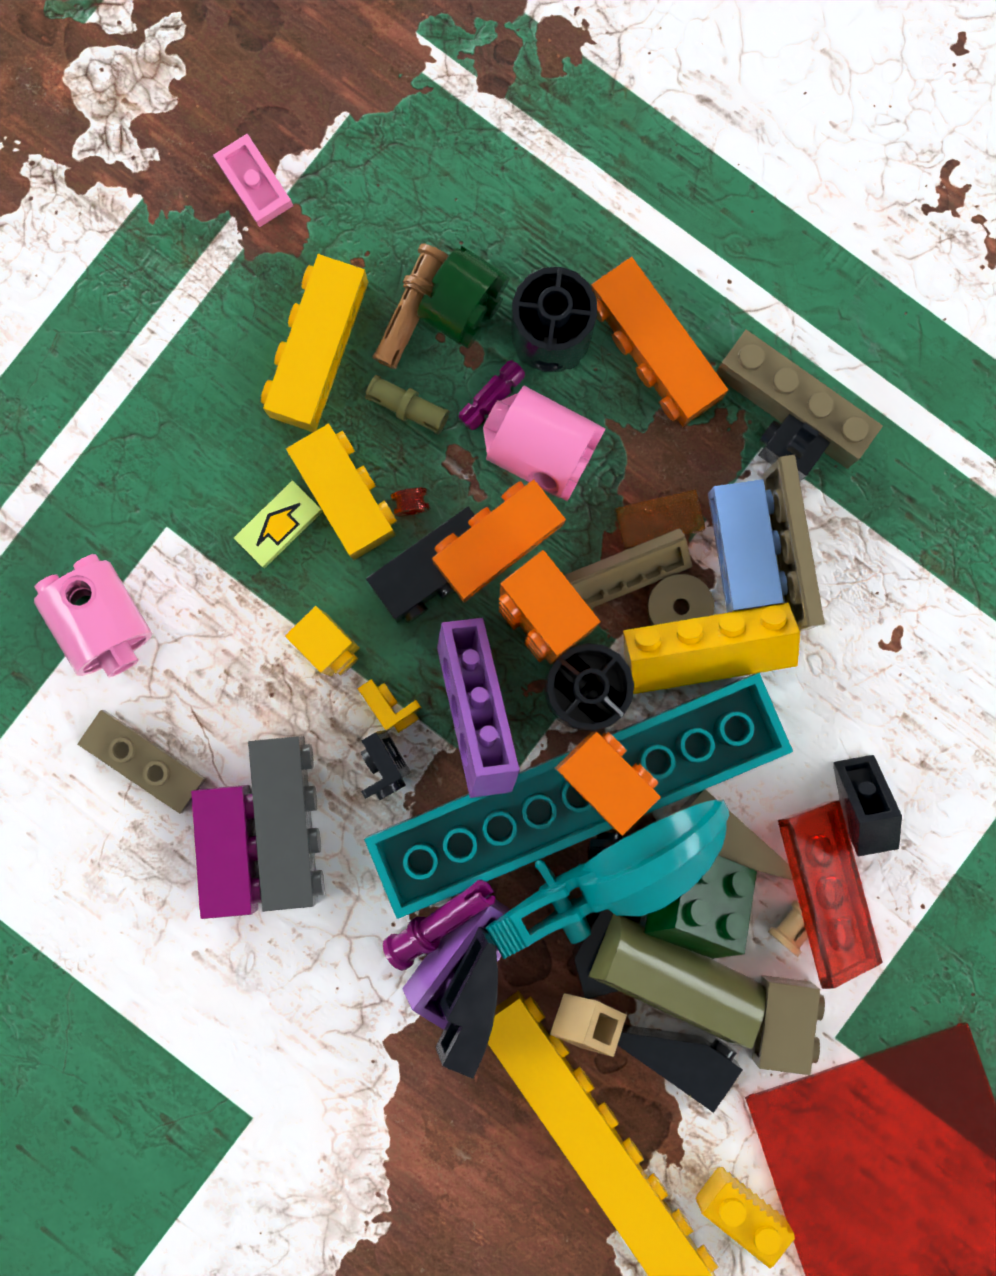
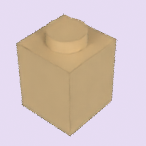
M564 993L550 1035L579 1048L614 1057L627 1015L596 1000Z

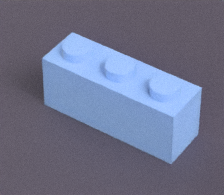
M764 479L714 486L708 493L727 613L784 603L783 596L787 595L788 587L784 571H778L776 555L781 553V543L778 531H772L769 515L774 513V500L771 490H765Z

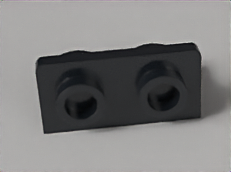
M377 731L361 740L366 748L361 751V755L367 767L373 774L379 771L383 778L361 791L364 798L366 799L376 794L380 801L406 786L403 777L412 772L388 731Z

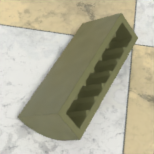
M613 913L588 977L728 1043L748 1049L753 1048L765 1011V992L760 982L709 957L645 934V926L624 916H616Z

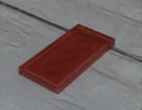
M840 800L827 801L779 819L778 825L822 989H834L883 963Z

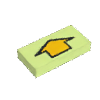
M292 480L234 539L265 569L323 511Z

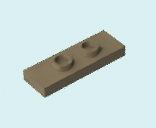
M679 528L568 573L565 577L586 604L593 608L693 566L686 537Z
M106 710L99 711L77 743L87 752L179 814L184 813L192 801L191 791L200 789L206 780L205 777Z

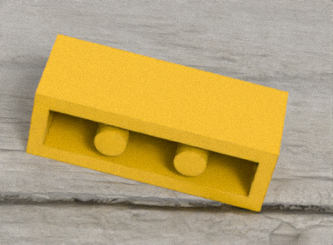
M328 423L286 448L353 560L396 536L391 525L396 523L397 520L385 500L379 504L376 503L370 493V490L375 488L376 485L364 465L358 469L355 468L349 458V455L354 453L355 450L343 430L335 434Z

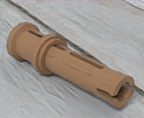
M420 244L418 248L419 258L411 274L406 275L403 280L405 291L372 357L380 364L391 369L397 368L402 357L401 355L419 321L417 311L424 294L432 298L431 292L435 284L431 281L449 256L431 245Z

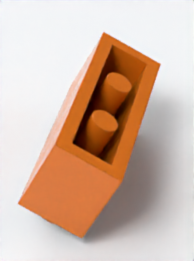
M534 479L527 485H524L522 481L514 484L501 496L505 502L492 512L488 507L482 509L468 521V524L471 526L469 530L460 537L452 533L435 546L434 550L438 554L432 557L433 564L464 603L564 525L566 519Z

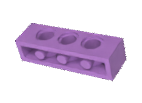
M483 618L442 622L437 651L470 798L512 792L520 769Z

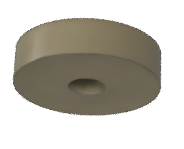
M688 574L671 575L661 580L652 589L647 601L648 619L651 625L711 616L714 615V599L709 588L700 579ZM682 600L687 604L686 614L679 615L674 611L673 604L675 601Z

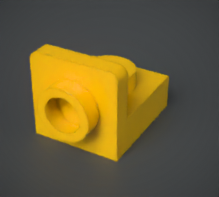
M371 679L357 688L386 731L395 727L397 732L400 733L419 720L415 713L422 707L417 700L395 713L392 707L398 704L385 682L377 686Z

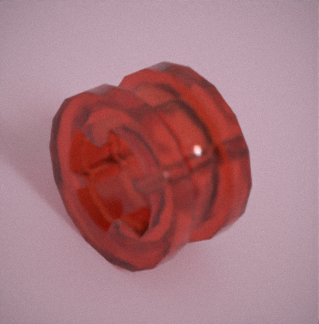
M410 488L392 493L390 495L391 501L397 504V508L393 510L394 516H410L429 511L431 509L430 504L424 500V496L428 494L427 488Z

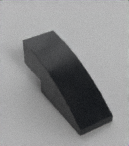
M481 927L478 928L440 1001L448 1023L435 1046L443 1067L472 1079L485 1054L492 1031L498 992L496 946L488 931Z

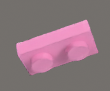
M248 134L213 155L259 227L293 207L291 199Z

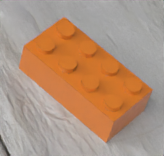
M544 550L500 583L499 613L513 630L518 626L522 628L527 635L524 644L539 663L546 659L550 665L553 664L559 656L587 637L601 622Z

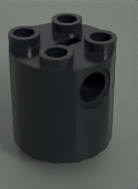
M563 267L542 268L529 274L517 287L512 302V343L518 358L532 368L543 372H562L566 369H572L579 364L588 351L597 318V300L590 284L577 272Z
M586 643L571 647L556 659L546 676L544 695L548 708L558 721L572 729L594 731L609 727L624 716L633 699L634 681L630 667L619 653L605 645ZM592 677L595 678L598 682L584 697L580 690Z

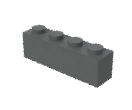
M304 736L248 741L262 912L314 907L319 902L318 896L324 895L325 884L323 871L316 870L315 853L321 852V838L319 828H312L311 811H317L315 786H309L307 769H313L314 767L312 745L305 744Z

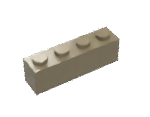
M748 330L743 332L716 371L724 383L778 421L782 422L791 414L802 423H807L817 430L819 435L830 442L824 453L846 469L861 458L883 427L879 422Z

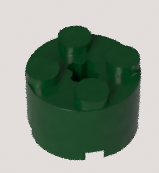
M461 246V249L456 248L447 257L431 282L435 284L431 292L432 298L424 294L417 311V317L459 345L462 344L466 348H470L481 331V327L478 325L483 317L491 319L499 309L503 301L500 295L506 288L510 278L465 247Z

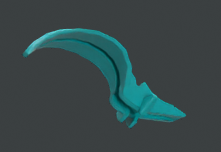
M706 801L667 816L604 849L588 862L578 865L558 877H555L553 871L543 860H537L535 867L542 874L546 883L539 887V891L486 927L503 959L523 950L560 928L564 930L571 944L583 941L591 934V928L586 915L592 912L597 913L608 909L616 916H644L666 907L688 892L709 871L723 847L727 820L730 816L725 801ZM579 887L583 896L569 900V892ZM552 903L555 912L527 930L522 918Z

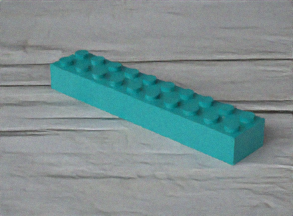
M760 673L739 679L611 733L627 750L622 758L631 767L635 763L637 765L641 764L659 783L654 790L661 798L645 814L793 752ZM571 751L519 772L512 792L470 798L468 793L367 836L364 841L396 919L461 893L478 880L487 882L612 829L608 822L555 769Z

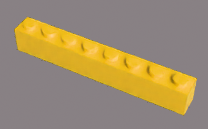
M517 991L496 1006L488 1045L647 1275L715 1276L714 1271L719 1266L704 1244L697 1248L689 1235L694 1230L679 1208L672 1212L664 1200L669 1196L667 1190L655 1173L647 1176L639 1164L644 1158L631 1138L628 1137L623 1141L614 1128L619 1125V1122L605 1102L600 1105L596 1103L590 1094L594 1086L583 1069L578 1067L574 1070L565 1058L570 1052L563 1040L548 1034L540 1022L545 1018V1015L531 996L525 1000L521 993Z

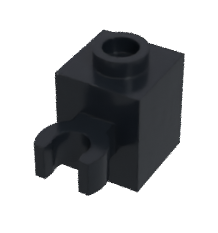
M789 414L781 424L773 420L764 432L760 441L765 446L758 456L772 465L779 457L795 455L799 480L801 481L809 474L830 442L819 435V432L807 423H802Z

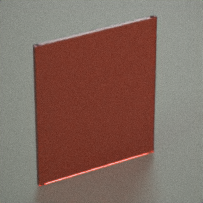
M958 1023L941 1031L811 1074V1076L808 1075L755 1094L752 1093L745 1097L784 1216L794 1232L795 1239L793 1242L805 1276H996V1102L968 1023Z

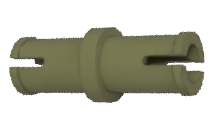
M378 375L372 378L366 390L367 395L365 399L395 412L396 417L402 421L410 419L438 435L442 432L449 418V410L419 397L418 391L412 388L406 391Z

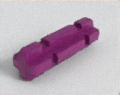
M513 360L507 361L499 370L500 375H494L474 396L473 404L468 403L459 412V419L467 428L476 430L484 421V415L490 414L497 400L505 399L511 392L510 388L512 386L516 387L524 379L525 371L518 363Z

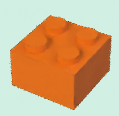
M590 732L555 769L614 830L623 836L661 798L654 790L659 783L641 764L637 765L635 763L631 767L622 758L627 750L612 734L604 732L600 735L598 732Z

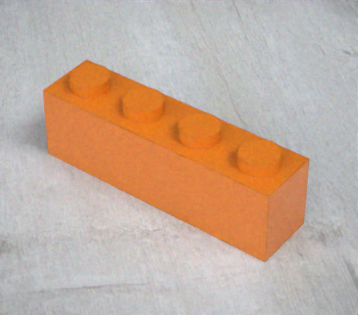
M630 257L591 284L597 300V319L600 322L606 320L614 331L612 339L617 348L624 355L629 353L638 365L636 372L646 387L650 388L653 386L662 398L659 401L660 406L670 420L675 421L677 419L681 426L684 427L724 398L729 389L633 257Z

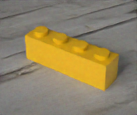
M320 254L317 255L314 266H307L302 280V289L305 291L301 303H295L289 315L288 326L291 327L287 342L281 341L276 351L274 363L278 367L273 381H266L261 394V403L264 404L263 409L269 418L310 432L317 430L369 283L365 269Z
M789 602L623 630L625 662L631 669L634 681L633 694L798 666L800 631Z

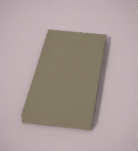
M795 455L782 456L764 472L763 479L765 490H771L774 500V513L770 514L772 530H777L780 537L781 553L777 555L779 570L784 571L787 579L788 592L784 596L785 603L789 602L799 631H806L824 625L825 621Z

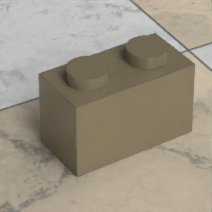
M761 975L760 984L764 988L766 999L765 1011L753 1045L752 1060L759 1069L811 1076L812 1063H817L820 1055V1040L818 1037H815L817 1020L821 1021L824 1016V995L820 994L821 989L811 981Z

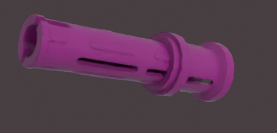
M478 880L428 917L413 918L408 923L407 929L399 934H391L384 939L383 952L388 962L394 968L403 971L410 968L414 964L415 958L421 954H430L435 951L440 944L441 938L495 903L496 898L493 895L485 899V897L494 892L487 882Z

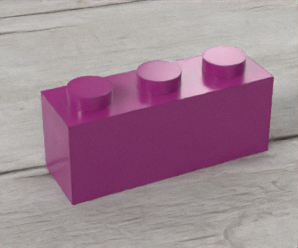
M250 785L191 791L200 919L252 915L259 910L258 903L262 902L260 878H256L255 861H258L256 836H253L252 819H254L253 795L250 794Z

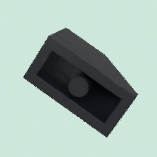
M868 755L833 762L844 825L857 856L899 849L902 814L875 756Z

